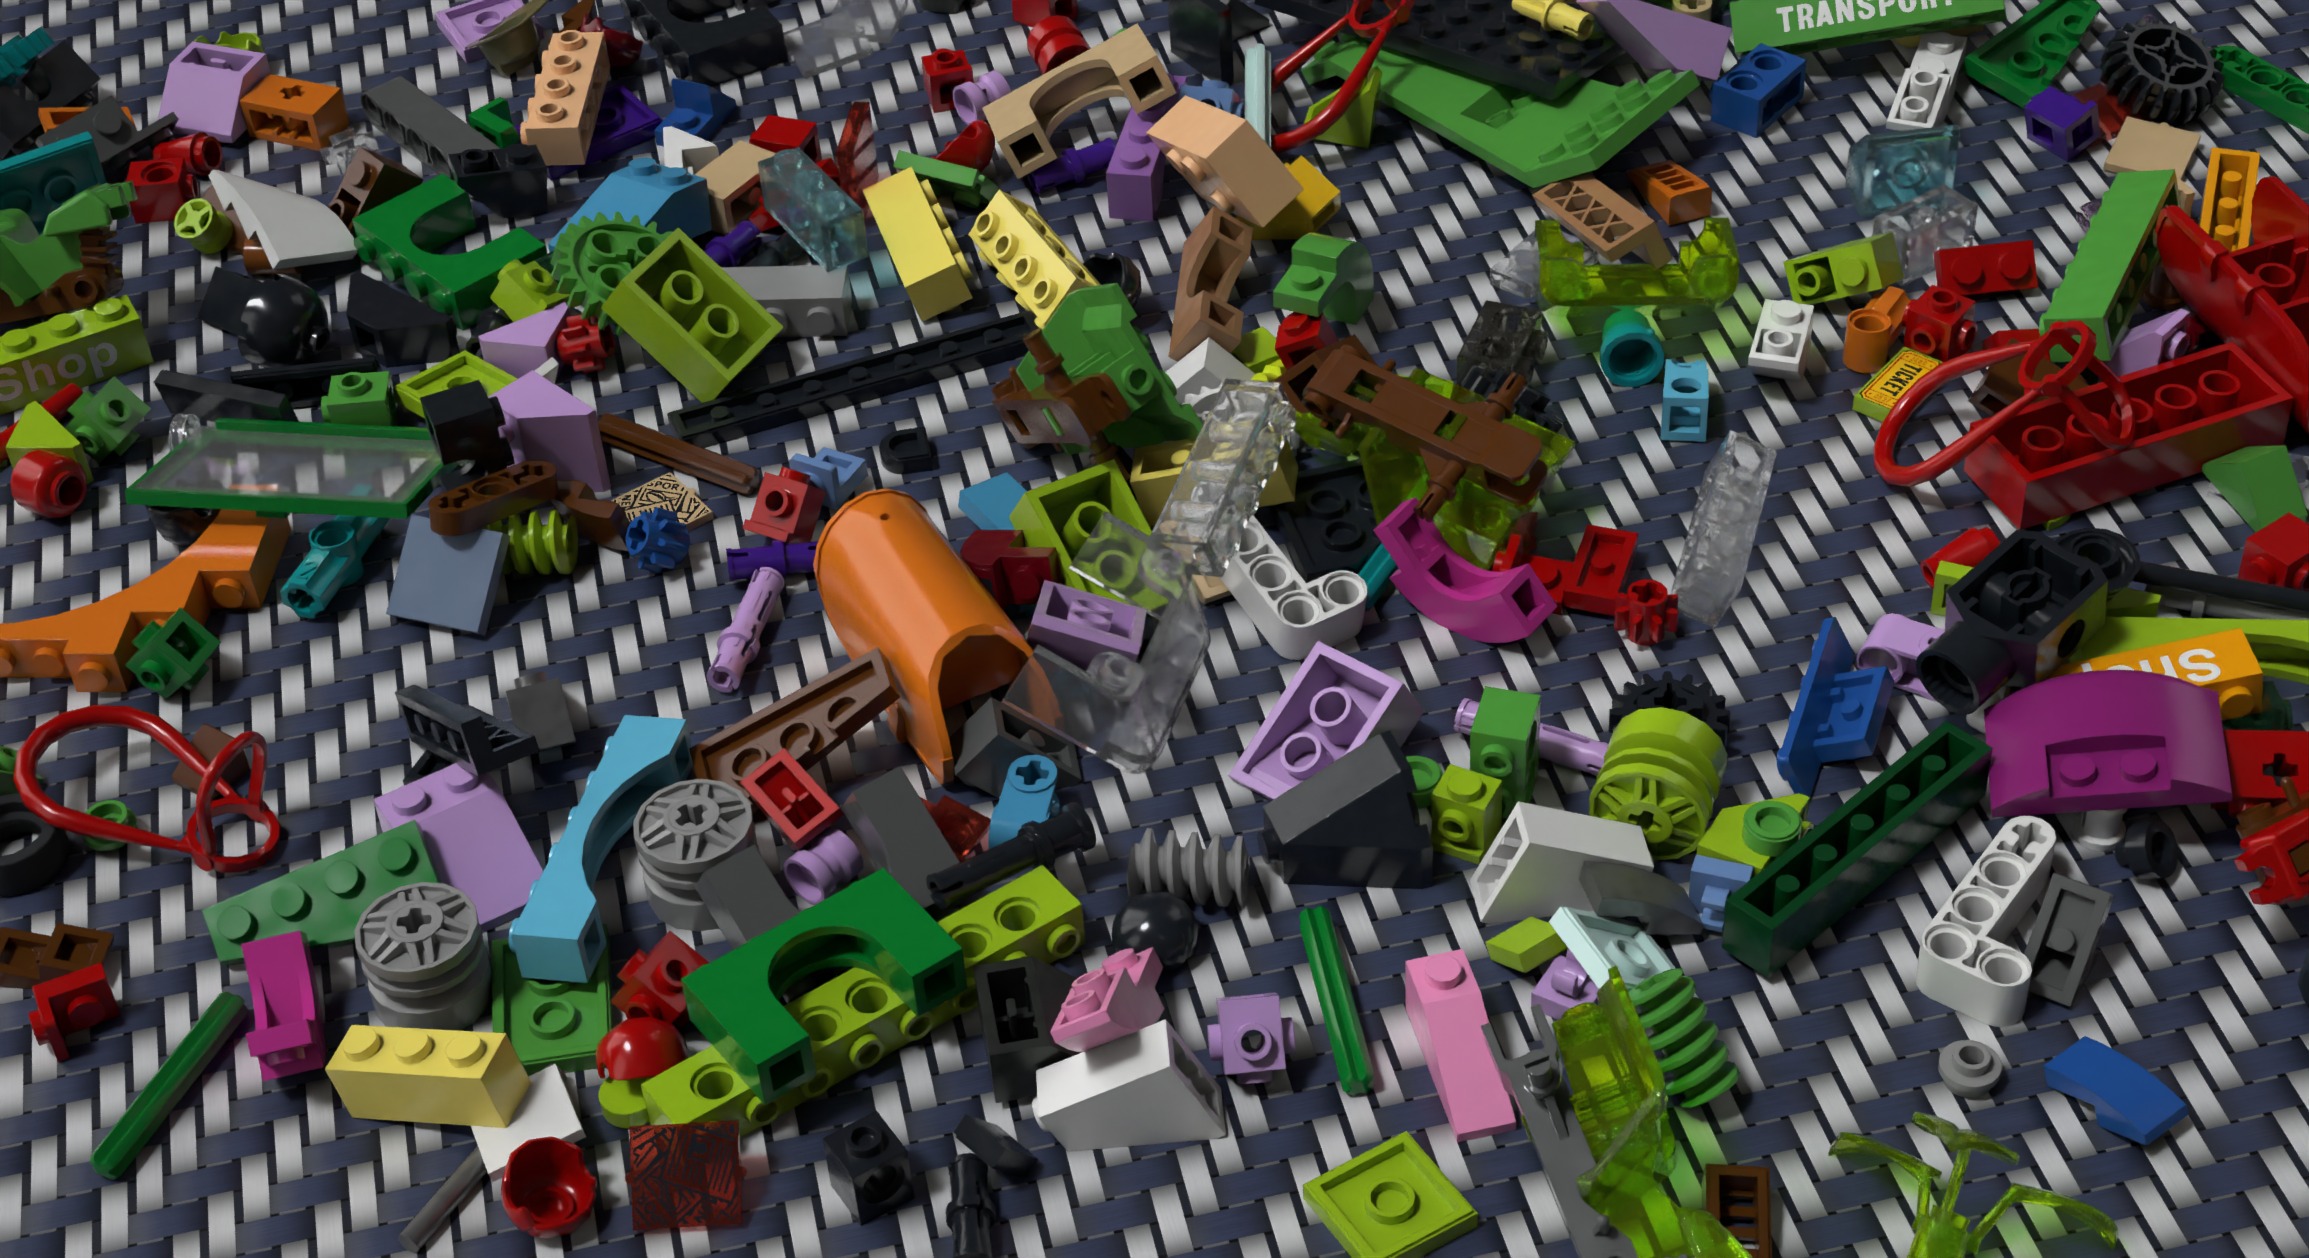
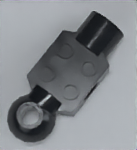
M2083 528L2070 531L2056 539V541H2053L2052 538L2044 535L2042 532L2014 531L1946 591L1945 632L1922 651L1916 660L1917 673L1925 689L1938 703L1948 710L1967 715L1975 712L2004 685L2026 688L2046 680L2104 627L2106 602L2110 601L2114 595L2126 589L2139 572L2140 555L2134 544L2121 534L2100 528Z

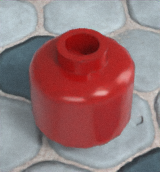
M37 449L25 454L13 469L10 481L12 496L18 505L28 511L48 518H63L71 515L84 500L87 490L86 473L81 464L71 457L50 450Z

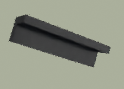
M415 684L395 692L411 741L452 763H457L458 766L477 776L540 751L535 735L465 703L459 706Z

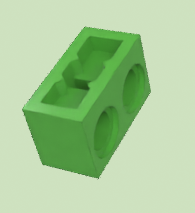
M1485 686L1470 731V770L1502 780V818L1508 819L1518 801L1530 804L1538 778L1541 695Z

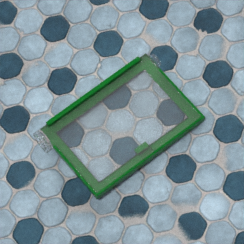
M178 413L173 417L169 429L170 452L125 489L126 504L256 511V517L287 518L291 513L408 519L440 485V476L451 473L457 465L466 466L470 460H461L443 465L430 439L428 428L218 418L215 420L216 427L200 426L199 419L195 414Z

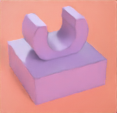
M1568 949L1566 957L1560 954L1555 957L1532 991L1531 1007L1540 1004L1545 1015L1585 1030L1606 998Z

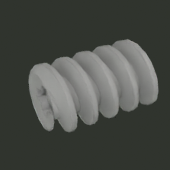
M1146 828L1141 842L1133 843L1129 854L1127 868L1129 899L1132 896L1141 894L1144 886L1147 892L1151 890L1165 892L1168 886L1169 893H1173L1182 900L1186 898L1189 889H1191L1193 900L1198 905H1205L1213 890L1215 900L1220 907H1228L1236 892L1240 907L1245 908L1249 885L1250 859L1244 837L1237 836L1231 851H1225L1221 834H1214L1208 849H1202L1198 832H1192L1186 846L1179 847L1176 830H1169L1163 845H1157L1153 828Z

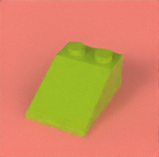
M1114 459L1025 492L1009 515L1014 529L1023 530L1026 547H1056L1062 583L1065 586L1147 609V611L1178 600L1184 595L1176 576Z

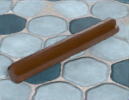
M605 413L600 420H597L602 442L744 495H751L754 489L760 485L761 480L758 478L759 470L754 466L611 413Z

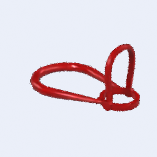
M1353 0V6L1348 14L1280 62L1271 71L1272 95L1277 88L1347 24H1350L1354 32L1361 37L1376 36L1334 99L1314 119L1295 130L1279 135H1271V150L1274 153L1303 146L1326 132L1345 114L1358 95L1388 33L1399 23H1404L1409 19L1415 0H1401L1400 3L1397 0H1383L1389 8L1390 14L1372 24H1360L1363 12L1371 8L1374 0Z
M2057 321L2052 323L2049 331L2039 339L1966 353L1942 362L1920 377L1896 401L1882 422L1873 446L1874 469L1890 485L1912 487L1936 479L1964 460L2039 396H2058L2096 440L2109 449L2122 450L2128 448L2134 437L2136 429L2134 405L2118 376L2093 355L2097 345L2096 334L2082 321ZM2081 335L2080 344L2072 336ZM2056 344H2060L2064 350L2073 356L2072 360L2057 374L2046 375L2040 382L2033 381L2037 365L2043 356ZM2026 354L2018 371L2019 383L2025 388L2024 396L1929 459L1911 466H1898L1896 464L1893 450L1900 431L1912 413L1933 392L1953 379ZM2086 367L2093 371L2109 387L2119 405L2122 421V430L2119 438L2108 432L2067 386Z
M92 705L61 713L33 730L16 754L13 781L24 806L51 826L83 836L188 853L194 858L196 865L204 871L216 870L227 873H241L252 870L270 860L279 847L280 824L266 802L263 801L268 751L265 738L258 732L246 731L229 742L209 764L182 733L158 715L130 706ZM96 726L125 727L149 735L202 778L196 798V811L187 822L186 835L181 841L59 805L42 791L36 778L39 759L51 744L69 733ZM249 745H252L253 762L247 799L241 798L221 777V774L240 752ZM214 789L225 797L211 801ZM227 813L247 814L252 820L256 822L261 821L266 825L270 836L264 846L253 853L239 857L221 856L217 854L212 818ZM198 831H199L200 836H201V843H202V845L200 844V842H199V840H198V838H197V832H198Z

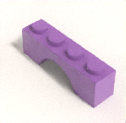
M1167 73L1176 94L1139 114H1136L1131 106L1106 171L1109 218L1154 221L1163 196L1166 156L1146 132L1179 102L1180 85H1187V76Z

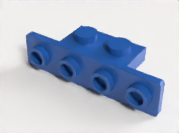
M1836 617L1823 620L1818 639L1813 643L1812 657L1806 675L1801 679V690L1795 709L1789 716V727L1782 748L1777 752V768L1781 778L1789 782L1794 794L1800 793L1811 797L1821 763L1844 759L1855 760L1873 755L1895 683L1887 666L1850 672L1854 660V652Z

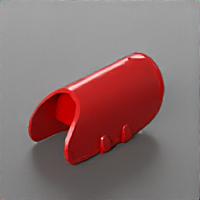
M2269 176L2262 178L2256 186L2251 202L2254 245L2229 252L2218 240L2210 237L2179 206L2170 205L2163 208L2158 215L2155 232L2157 233V247L2168 279L2183 301L2224 344L2233 341L2294 397L2290 416L2309 436V205L2278 177Z

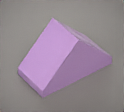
M564 302L478 336L484 361L519 379L530 371H535L553 357L559 363L557 379L565 364L562 362L557 351L556 336L560 330L568 328L566 318L571 316L569 307Z

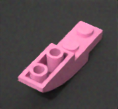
M1154 947L1139 953H1135L1133 948L1121 950L1106 958L1102 962L1101 968L1092 970L1077 978L1072 983L1073 988H1071L1065 1002L1061 1005V1010L1050 1031L1055 1043L1068 1050L1085 1052L1155 1024L1161 1017L1164 1007L1155 990L1163 966Z

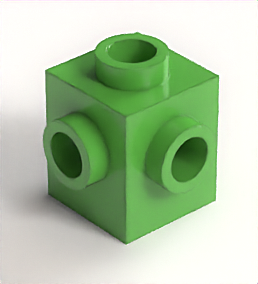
M113 376L96 395H93L87 389L67 410L74 418L65 428L82 444L84 453L100 464L112 451L121 456L140 435L133 428L151 408Z

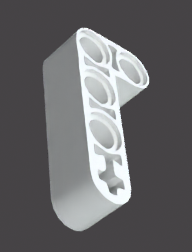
M1218 483L1206 484L1196 490L1193 495L1190 538L1193 544L1201 552L1268 643L1280 656L1289 660H1302L1307 658L1317 641L1333 647L1353 638L1360 632L1365 612L1367 585L1358 574L1339 570L1306 583L1234 490Z
M2018 816L2010 819L1924 930L1921 937L1916 971V984L1924 995L1994 1027H2007L2016 1024L2022 1019L2032 974L2031 962L2024 954L2003 943L2047 885L2056 842L2055 830L2049 823L2033 816Z

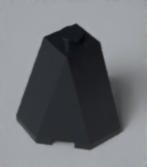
M1391 731L1379 733L1263 806L1264 830L1257 833L1259 849L1267 865L1274 863L1284 884L1425 889L1433 886V845L1427 824L1420 825L1418 808L1411 793L1417 790L1411 766Z

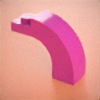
M1417 497L1402 502L1373 530L1399 567L1389 578L1405 598L1438 625L1472 640L1486 643H1506L1528 637L1557 607L1529 563L1507 571L1493 572L1476 567L1459 556L1444 539L1433 521L1426 522L1425 517L1422 520L1414 513L1413 508L1419 503Z
M295 931L241 944L255 1015V1031L246 1033L250 1057L258 1058L263 1081L324 1067L326 1064V1043L322 1011L307 934L302 931Z

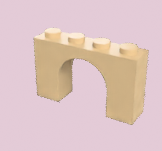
M1137 23L986 105L982 109L998 145L1017 179L1057 158L1050 144V137L1053 131L1066 118L1083 107L1110 97H1125L1131 103L1136 114H1139L1176 94V91L1157 54Z

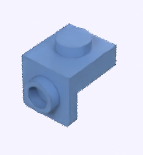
M823 447L814 458L796 453L789 460L790 469L811 475L808 485L826 491L822 505L836 510L868 476L866 459Z

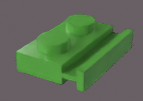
M901 150L898 151L893 165L895 169L901 171L912 166L919 183L928 179L936 198H939L941 193L953 195L954 201L971 208H978L980 202L989 205L998 190L1002 191L1001 188L986 176L979 175L980 171L977 169Z

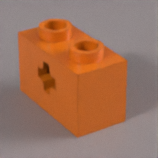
M267 74L240 100L249 137L322 152L350 125L342 90L339 87Z

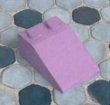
M1577 0L1576 3L1587 13L1593 14L1595 21L1644 69L1657 73L1671 69L1673 74L1692 69L1699 83L1701 81L1718 80L1732 28L1639 0Z
M1044 580L1026 641L1045 666L1063 668L1066 663L1085 669L1084 674L1096 681L1114 683L1116 678L1127 681L1141 647L1147 609Z
M1317 641L1228 776L1233 781L1272 801L1379 733L1391 731L1401 748L1424 713V710L1403 682Z
M454 763L373 799L383 833L412 820L420 824L441 882L463 891L474 903L482 933L521 915L529 900L531 885L535 880L540 879L543 869L500 788L489 772L477 776Z

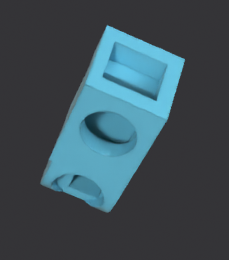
M1666 359L1660 440L1706 442L1709 400L1706 360L1680 363L1677 360Z

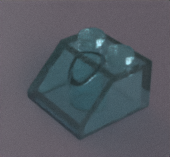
M1949 125L1865 135L1852 145L1848 153L1845 187L1860 218L1951 207L1960 136L1959 126Z

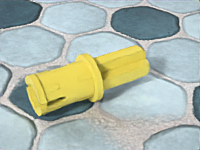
M1564 0L1512 1L1513 10L1541 22V27L1544 30L1561 31L1579 41H1584L1591 35L1595 23L1592 21L1595 20L1593 14L1570 7V5L1565 4Z

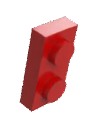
M2033 240L1939 249L1933 252L1937 287L1952 290L1958 295L1967 297L2038 288Z
M1587 524L1563 589V606L1614 616L1615 594L1623 592L1638 549L1639 533Z

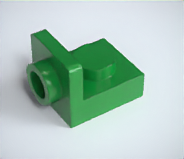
M502 97L468 114L470 126L499 148H507L512 144L519 143V134L512 123L508 101Z

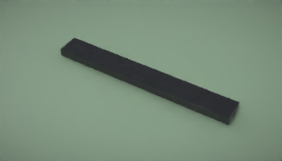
M1024 311L667 413L669 426L675 438L702 448L710 447L1023 357L1029 349L1022 339L1040 328L1035 324V319L1030 311Z

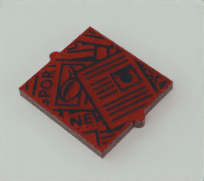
M739 1120L629 1127L631 1172L626 1174L625 1181L631 1185L633 1230L743 1224L741 1178L747 1175V1168L741 1165Z

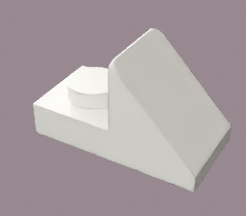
M672 126L663 127L665 166L684 168L687 170V173L694 175L719 156L718 148L715 144Z

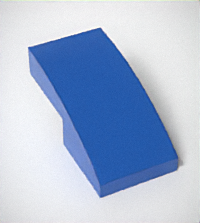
M2084 1036L2043 1065L2047 1086L2094 1105L2098 1126L2147 1146L2189 1115L2187 1104L2158 1078L2123 1054L2089 1037Z

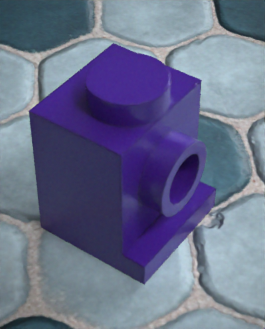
M2049 86L2041 93L2033 96L2029 103L2024 106L2027 139L2067 162L2100 136L2098 104L2092 100L2082 104L2076 97L2066 95Z

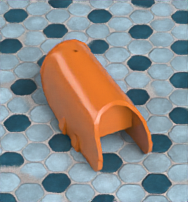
M884 488L864 492L845 503L827 522L818 540L813 562L814 573L825 611L851 661L877 647L887 657L900 694V698L885 709V712L888 714L887 724L889 730L898 742H908L938 783L943 785L954 780V758L942 710L1007 684L1017 697L1019 696L1040 724L1060 735L1066 732L1065 710L1062 709L1059 695L1044 663L959 553L931 520L923 505L906 492Z

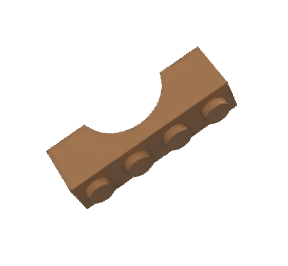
M1215 206L1211 208L1183 245L1169 357L1177 362L1208 337L1230 354L1241 342L1244 312L1227 302L1233 285L1250 256L1253 228Z

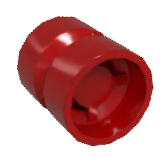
M1055 15L1046 17L1033 27L1027 39L1028 52L1042 75L1091 49L1075 22L1066 16Z

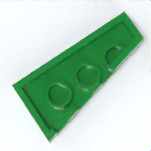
M2044 0L1968 54L1964 59L1961 71L1977 80L1981 85L1989 87L2024 109V106L2029 103L2033 96L2054 84L2097 20L2101 5L2093 0Z
M412 820L202 910L219 961L226 966L245 963L241 944L295 931H302L307 934L310 949L324 946L335 948L352 945L353 941H355L354 930L361 914L377 898L401 886L420 882H442L422 828L418 822Z

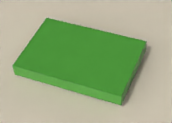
M602 924L607 944L588 983L523 978L516 953L510 950L509 938L492 940L493 1033L507 1034L528 1077L547 1068L548 1065L554 1064L564 1073L597 1069L595 1055L597 1044L603 1036L614 1028L613 1003L610 1002L612 1000L610 937L607 924Z

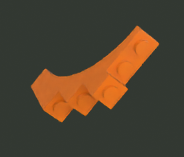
M231 491L230 493L281 496L280 491ZM221 509L216 519L196 542L168 565L137 584L98 602L57 615L16 623L0 624V678H72L76 692H128L135 673L127 668L125 664L138 650L131 642L150 621L154 620L161 625L181 607L204 627L211 609H261L291 531L288 517H256V511Z

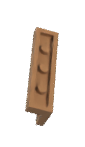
M1588 172L1552 182L1532 195L1539 208L1610 263H1613L1630 251L1634 252L1656 270L1673 260L1655 221Z

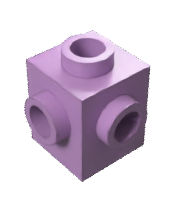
M1274 992L1216 998L1218 1024L1207 1025L1210 1060H1222L1225 1075L1236 1074L1237 1084L1272 1081V1070L1286 1069L1285 1054L1295 1053L1292 1017L1281 1018L1279 995ZM1249 1030H1257L1261 1033V1040L1254 1048H1245L1241 1045L1242 1036Z

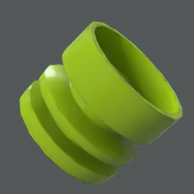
M1656 707L1639 709L1623 717L1612 733L1604 755V764L1597 774L1596 783L1590 793L1589 815L1641 826L1653 860L1678 859L1695 851L1697 844L1708 829V821L1713 813L1714 801L1719 795L1726 773L1728 755L1721 738L1705 722L1683 711Z

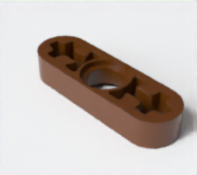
M539 460L521 462L431 498L429 501L431 530L444 536L464 535L555 498L558 494L556 466Z

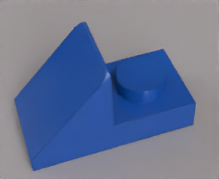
M673 78L671 83L676 108L654 130L656 144L664 147L663 127L670 126L707 140L737 108L736 100L711 86Z

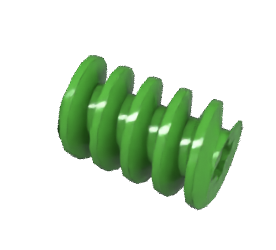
M1675 968L1645 979L1623 996L1618 1004L1622 1010L1640 1007L1642 1012L1629 1023L1632 1031L1650 1028L1653 1032L1640 1044L1642 1051L1646 1053L1662 1050L1663 1055L1650 1067L1654 1074L1672 1071L1674 1076L1662 1086L1664 1094L1674 1095L1683 1092L1685 1098L1682 1099L1680 1105L1684 1108H1692L1706 1103L1730 1089L1739 1080L1740 1071L1734 1062L1726 1061L1730 1051L1724 1041L1716 1040L1719 1030L1714 1021L1704 1018L1708 1010L1705 1002L1701 998L1693 997L1697 988L1695 982L1691 977L1681 976L1684 973L1683 969Z

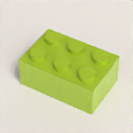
M680 228L672 232L622 279L601 307L702 403L716 399L784 328Z

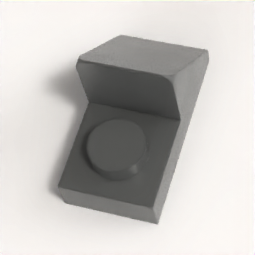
M2053 873L2024 955L2031 962L2032 968L2028 991L2064 1005L2073 1006L2101 953V950L2096 949V945L2115 894L2058 873Z

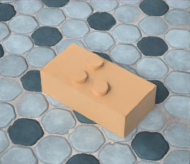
M1186 95L1146 132L1164 153L1172 166L1181 173L1202 199L1214 204L1229 215L1233 213L1262 228L1304 189L1246 119Z

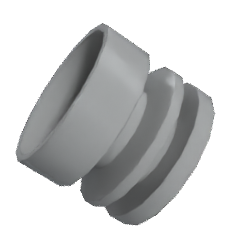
M694 779L677 782L658 790L640 806L633 821L634 839L638 849L639 862L643 868V880L648 903L658 919L676 929L697 932L719 929L695 886L705 870L754 844L759 851L751 804L740 790L723 781Z
M420 882L401 886L377 898L361 914L354 930L356 950L362 963L363 973L368 979L369 992L376 1015L386 1027L459 1031L474 1023L489 1007L492 1000V965L487 947L484 945L476 907L463 891L444 883Z

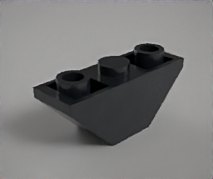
M359 271L350 275L346 315L356 352L366 357H376L378 363L387 368L443 362L460 353L456 337V325L446 313L439 312L419 302L414 297L407 296L387 286L384 282L377 281Z

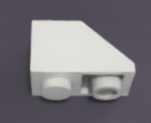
M1765 299L1748 358V366L1753 375L1802 381L1810 353L1813 305L1799 304L1791 300L1776 301Z

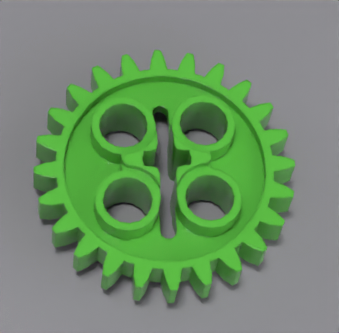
M597 212L594 222L586 216H581L578 226L569 223L565 234H560L550 264L554 266L551 278L560 281L556 290L557 293L570 294L567 302L568 307L582 306L584 308L581 315L583 320L595 316L599 318V329L602 330L608 324L615 325L617 336H622L624 329L601 307L621 280L657 248L672 231L661 235L656 232V222L653 221L647 227L640 225L638 215H634L631 222H625L620 212H615L611 221L601 212Z

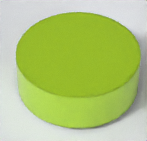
M610 1076L606 1078L600 1086L598 1093L604 1118L610 1124L620 1128H635L648 1123L649 1118L641 1084L653 1077L621 1081L613 1080Z

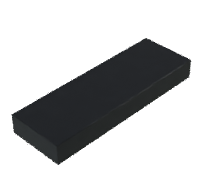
M161 370L154 381L170 413L212 422H215L218 418L299 422L285 394L168 370Z

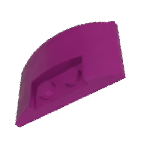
M2096 670L2058 676L2035 683L2016 691L1996 705L1993 704L1984 709L1986 744L1993 748L1991 762L1988 767L1992 818L2232 801V789L2218 692L2211 689H2204L2186 680L2139 670Z

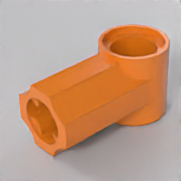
M1889 286L1885 291L1877 292L1865 308L1854 310L1848 315L1842 361L1847 368L1860 373H1874L1880 371L1886 365L1889 348L1906 328L1902 326V317L1911 300L1907 297L1905 290Z

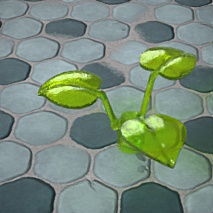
M1914 1112L1911 1121L1923 1131L1938 1136L1951 1152L1958 1151L1942 1205L1941 1207L1933 1205L1930 1215L1931 1176L1940 1180L1942 1174L1935 1167L1893 1145L1863 1134L1840 1132L1829 1149V1156L1842 1153H1860L1892 1159L1917 1179V1213L1911 1228L1916 1233L1906 1258H1964L1966 1251L1977 1254L1982 1239L2007 1209L2017 1202L2044 1205L2068 1214L2095 1230L2105 1239L2111 1249L2115 1247L2118 1239L2116 1223L2098 1208L2068 1195L2017 1183H2011L2008 1190L1972 1233L1967 1232L1970 1219L1954 1213L1953 1209L1972 1149L2013 1165L2018 1164L2020 1155L1992 1137L1970 1129H1959L1954 1123L1934 1115Z

